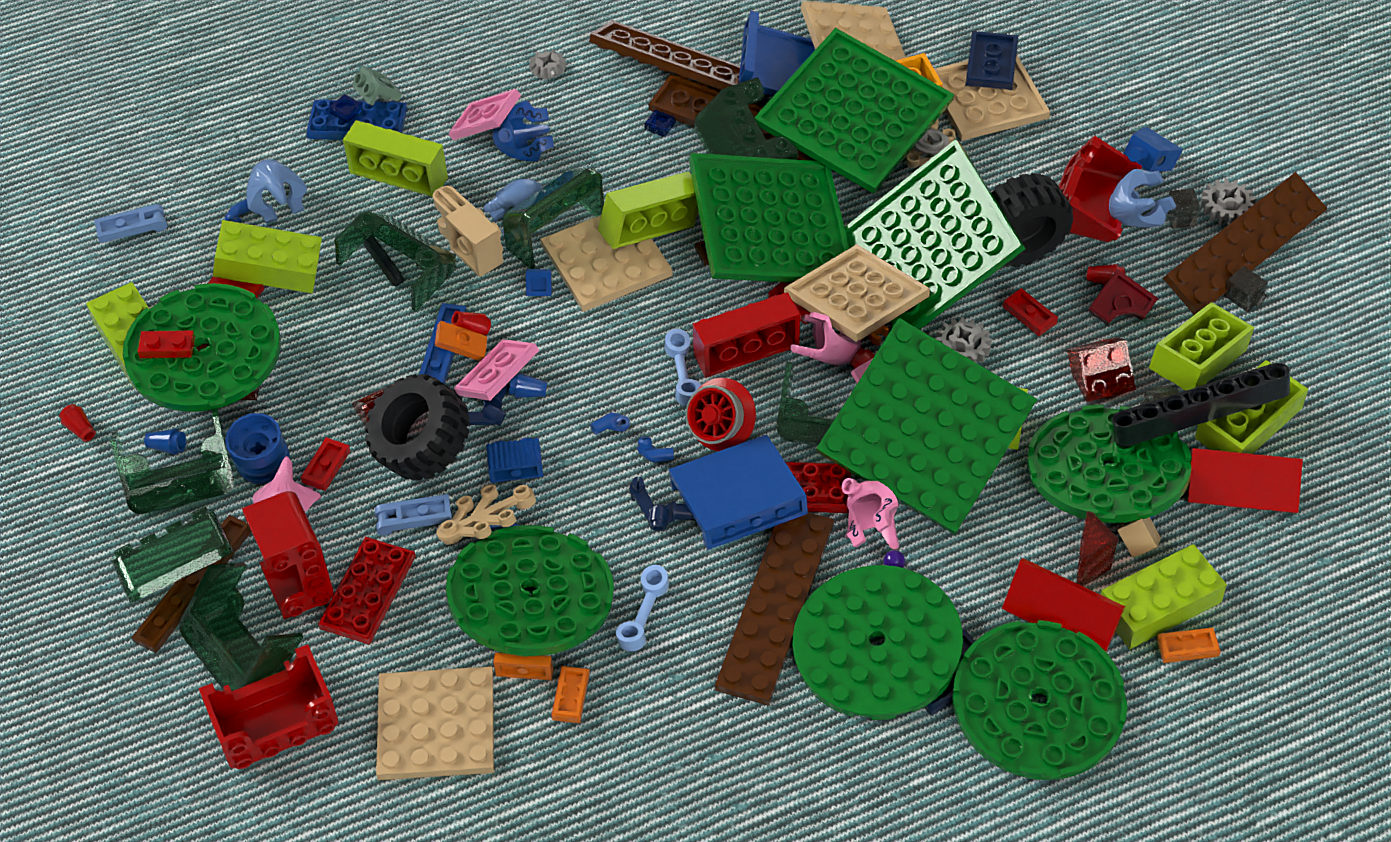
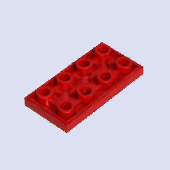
M1192 448L1191 477L1187 495L1188 503L1298 513L1303 459Z
M785 462L806 494L808 512L849 513L847 507L848 494L842 491V483L845 479L851 478V472L838 464Z
M365 537L318 623L319 629L370 645L416 557L415 551Z
M1022 558L1019 561L1001 609L1030 623H1038V620L1062 624V628L1078 633L1079 631L1091 638L1107 653L1126 606Z

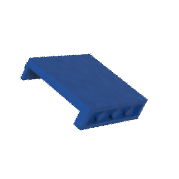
M750 10L743 31L738 87L774 96L815 51L812 39L758 25L759 12Z
M768 435L669 469L672 490L677 489L702 530L703 543L707 550L808 514L807 498L804 490Z

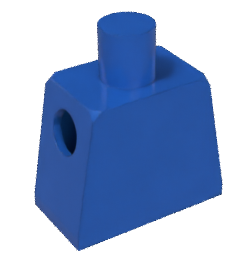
M1146 126L1132 135L1124 155L1128 156L1130 161L1140 164L1147 171H1172L1183 149Z

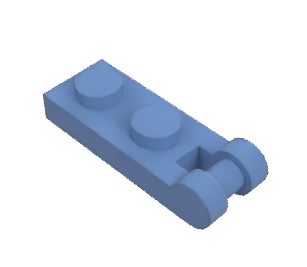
M159 204L94 219L100 243L151 230L160 232L167 228L166 219L163 217L164 210Z
M449 494L376 506L375 517L378 519L376 523L377 533L379 535H389L397 530L442 524L447 520H451Z

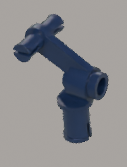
M508 383L491 401L482 399L484 407L481 412L467 413L470 416V425L501 426L506 416V412L502 410V400L510 389Z
M637 477L633 479L629 487L631 499L633 501L636 500L650 524V529L664 531L666 526L671 522H675V520L696 521L686 504H677L676 501H672L666 506L654 505L645 489L643 478L639 477V481H637Z

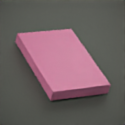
M513 89L470 103L448 135L452 140H456L499 127L521 94L517 89Z
M502 339L455 386L454 390L459 396L491 401L539 351L535 343Z

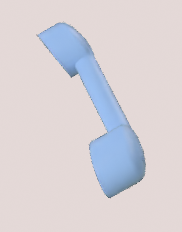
M672 329L665 336L664 349L670 357L674 358L679 382L676 385L675 399L679 404L687 406L690 397L701 384L696 380L689 379L684 357L688 354L690 348L689 335L682 329Z
M660 565L648 566L642 572L641 584L646 595L634 622H624L616 630L619 646L626 651H637L645 645L646 637L643 628L656 597L665 594L669 588L667 571Z

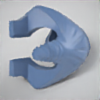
M272 159L262 160L252 168L246 191L247 205L250 211L259 214L266 224L277 221L278 217L272 205L262 199L263 190H269L279 204L285 205L288 203L293 214L304 211L302 198L307 191V186L294 171L277 160ZM284 182H287L289 185L288 198H286Z
M1133 169L1117 184L1109 200V211L1114 220L1118 219L1124 225L1157 227L1164 224L1167 212L1174 209L1176 204L1172 196L1157 200L1156 204L1151 198L1140 199V195L1134 191L1137 186L1151 187L1162 183L1164 180L1159 170L1150 172ZM1151 207H1154L1153 210H1151L1149 213L1141 215L1143 212L1149 210Z
M518 179L507 184L496 193L495 199L484 205V211L489 212L494 221L506 216L509 213V206H513L516 209V223L501 230L507 241L513 237L525 235L536 217L547 213L551 208L544 188L540 183L532 179Z

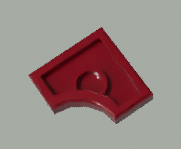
M1116 269L1087 311L1107 325L1115 318L1123 315L1135 316L1143 320L1159 298Z

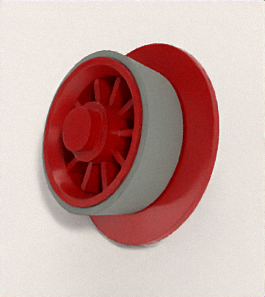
M715 378L705 382L690 397L686 407V423L690 432L702 445L714 451H721L746 442L756 422V407L750 392L741 383L730 378Z

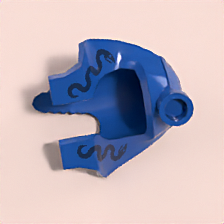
M523 101L513 106L499 127L493 128L492 139L502 153L515 159L537 162L540 160L543 151L554 147L552 135L539 137L548 133L550 128L547 125L541 124L527 125L523 123V119L526 118L532 123L549 120L547 108H535L529 101ZM535 138L533 143L530 146H528L527 142L530 139Z

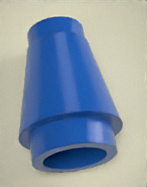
M518 373V375L511 379L509 395H515V398L545 397L547 382Z
M178 429L148 432L145 435L144 444L146 448L176 455L178 452L185 450L186 435Z

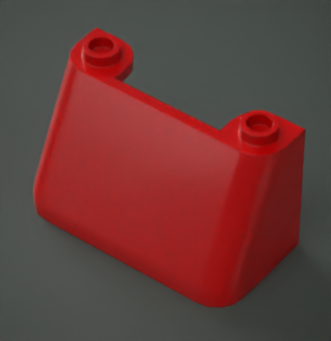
M1095 135L1069 160L1059 183V188L1073 209V224H1071L1069 233L1109 243L1112 240L1116 241L1123 231V228H1121L1122 222L1118 219L1114 220L1110 215V197L1121 179L1133 169H1141L1142 166L1137 162L1130 161L1128 156Z

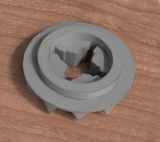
M544 50L543 53L536 52L535 57H530L529 68L536 77L551 79L564 72L566 69V59L563 58L562 53H556L555 50L551 52Z
M929 128L914 146L915 152H922L923 156L928 154L934 157L949 145V139L944 133Z

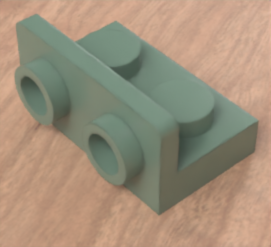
M363 65L354 77L352 86L372 106L378 96L386 101L393 99L399 102L403 94L385 74Z

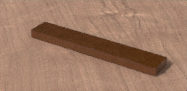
M228 515L132 636L134 643L154 653L158 652L249 536L251 529L246 522Z

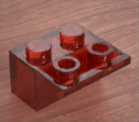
M1113 337L1067 349L1072 375L1086 402L1136 390L1126 339Z

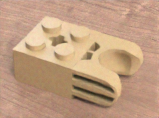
M443 186L433 193L434 206L442 215L437 220L438 229L449 241L450 249L479 277L504 263L502 255L503 246L500 241L501 231L498 225L494 222L491 223L481 209H476L453 187Z

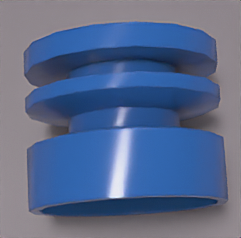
M251 413L242 416L232 423L226 433L225 443L237 472L244 480L251 483L265 484L271 482L282 460L286 456L290 458L289 449L279 424L271 416L263 413Z

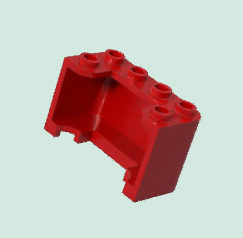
M292 491L282 492L242 508L247 524L264 561L260 562L262 572L283 619L296 617L309 609L326 605L334 594L321 545L297 494Z
M308 644L294 649L296 653L295 660L291 664L289 660L283 662L286 670L235 691H231L229 685L223 687L225 691L216 690L212 683L198 688L230 767L245 769L254 762L274 757L285 749L300 746L309 739L329 734L335 729V726L338 724L335 707Z

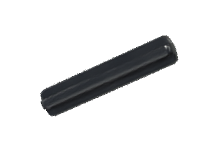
M367 231L365 234H362L360 237L362 244L393 286L402 284L404 282L402 273L372 232Z

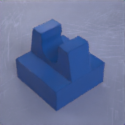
M527 269L526 296H551L552 269Z

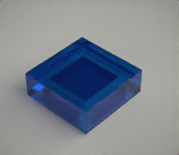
M346 94L329 107L330 114L346 123L363 110L360 102Z
M654 110L645 122L644 130L666 137L676 123L675 117Z

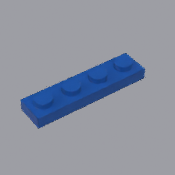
M441 304L419 375L426 374L435 377L443 384L446 383L455 353L434 346L437 325L440 321L452 324L451 319L454 312H467L466 306Z

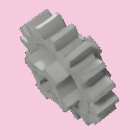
M1225 178L1224 183L1215 180L1214 185L1208 184L1206 190H1203L1200 206L1204 207V214H1210V220L1217 218L1219 219L1218 224L1227 221L1229 225L1255 204L1256 197H1252L1253 191H1246V184L1237 185L1238 180H1234L1233 183H1229L1227 178Z
M961 317L960 322L951 319L950 325L943 323L942 330H937L936 340L975 363L976 360L983 363L985 356H989L992 338H989V330L983 331L984 324L982 323L977 326L974 325L975 319H971L970 322H965L964 317Z

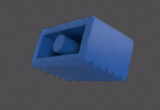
M525 437L519 441H496L486 445L491 483L544 477L539 438Z

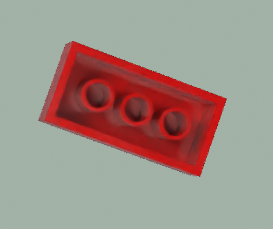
M788 292L692 323L694 357L705 378L790 350L791 345L800 346V313Z

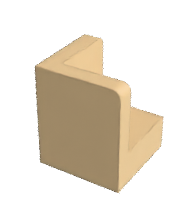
M1150 517L1138 521L1121 522L1117 529L1132 557L1157 548L1161 540Z

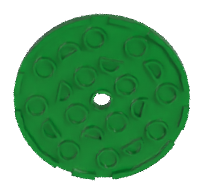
M227 284L194 285L195 289L183 292L175 290L159 298L160 302L152 308H145L129 328L123 345L125 369L135 389L147 400L158 406L184 412L208 411L224 407L253 392L266 380L274 369L281 348V335L275 315L266 303L264 304L256 298L255 294ZM141 331H193L195 341L192 357L139 358L137 351ZM202 344L209 345L204 349H200V352L198 351V349H196Z
M1104 404L1082 406L1081 411L1070 414L1067 411L1062 412L1045 422L1036 431L1029 444L1027 467L1030 479L1037 491L1048 502L1062 511L1080 519L1098 522H1131L1157 515L1174 505L1181 498L1188 487L1191 477L1192 457L1187 443H1183L1178 437L1177 431L1132 446L1124 447L1117 445L1114 441L1112 418L1117 412L1131 407L1120 406V409L1104 408Z
M520 525L492 531L490 536L475 544L471 542L458 554V559L453 567H450L446 580L448 609L456 624L465 634L487 648L524 657L556 654L583 643L601 628L611 611L613 603V577L603 556L600 553L596 554L588 547V542L571 533L568 536L554 532V528L546 526ZM534 587L536 590L533 591V594H530L524 588Z
M871 565L851 569L823 583L802 606L793 632V652L801 679L812 694L822 703L839 713L854 717V715L871 717V720L894 719L896 715L909 711L914 713L937 699L955 677L963 648L961 621L954 604L945 592L934 582L914 571L887 565ZM884 636L885 642L882 645L874 646L870 643L871 637Z
M1038 620V623H1021V621H1016L988 631L978 638L965 652L956 671L952 696L955 716L969 743L979 754L995 766L1025 778L1037 780L1064 779L1093 768L1115 747L1126 721L1127 701L1124 681L1113 660L1091 638L1079 631L1075 633L1062 628V624L1042 620ZM1034 694H1042L1047 698V703L1033 702L1032 696Z

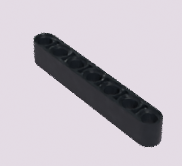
M1272 363L1119 411L1112 418L1114 441L1120 446H1132L1284 398L1290 393L1289 367L1283 363Z

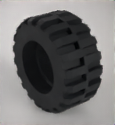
M1031 173V175L1021 174L1018 178H1009L1004 184H998L994 187L995 190L991 192L1026 248L1005 264L1004 267L1012 266L1015 268L1020 267L1022 264H1032L1037 259H1043L1047 253H1052L1058 244H1062L1065 240V235L1069 234L1074 215L1072 206L1054 180L1038 173Z
M426 374L406 376V379L400 378L394 381L393 386H387L383 390L382 396L375 399L374 408L369 410V422H366L365 432L368 433L365 437L369 452L377 462L402 478L420 481L423 478L435 477V473L440 474L447 470L446 466L453 464L457 460L456 456L459 451L462 452L465 447L463 443L465 439H468L469 429H467V426L470 425V416L467 414L468 408L466 403L462 401V398L455 391L435 377ZM429 411L428 420L422 432L414 440L407 443V435L412 424L422 414Z

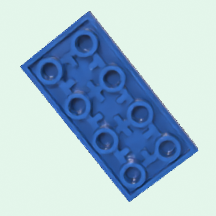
M314 99L306 132L307 139L343 140L356 120L403 133L407 103L375 101L372 106L366 101Z

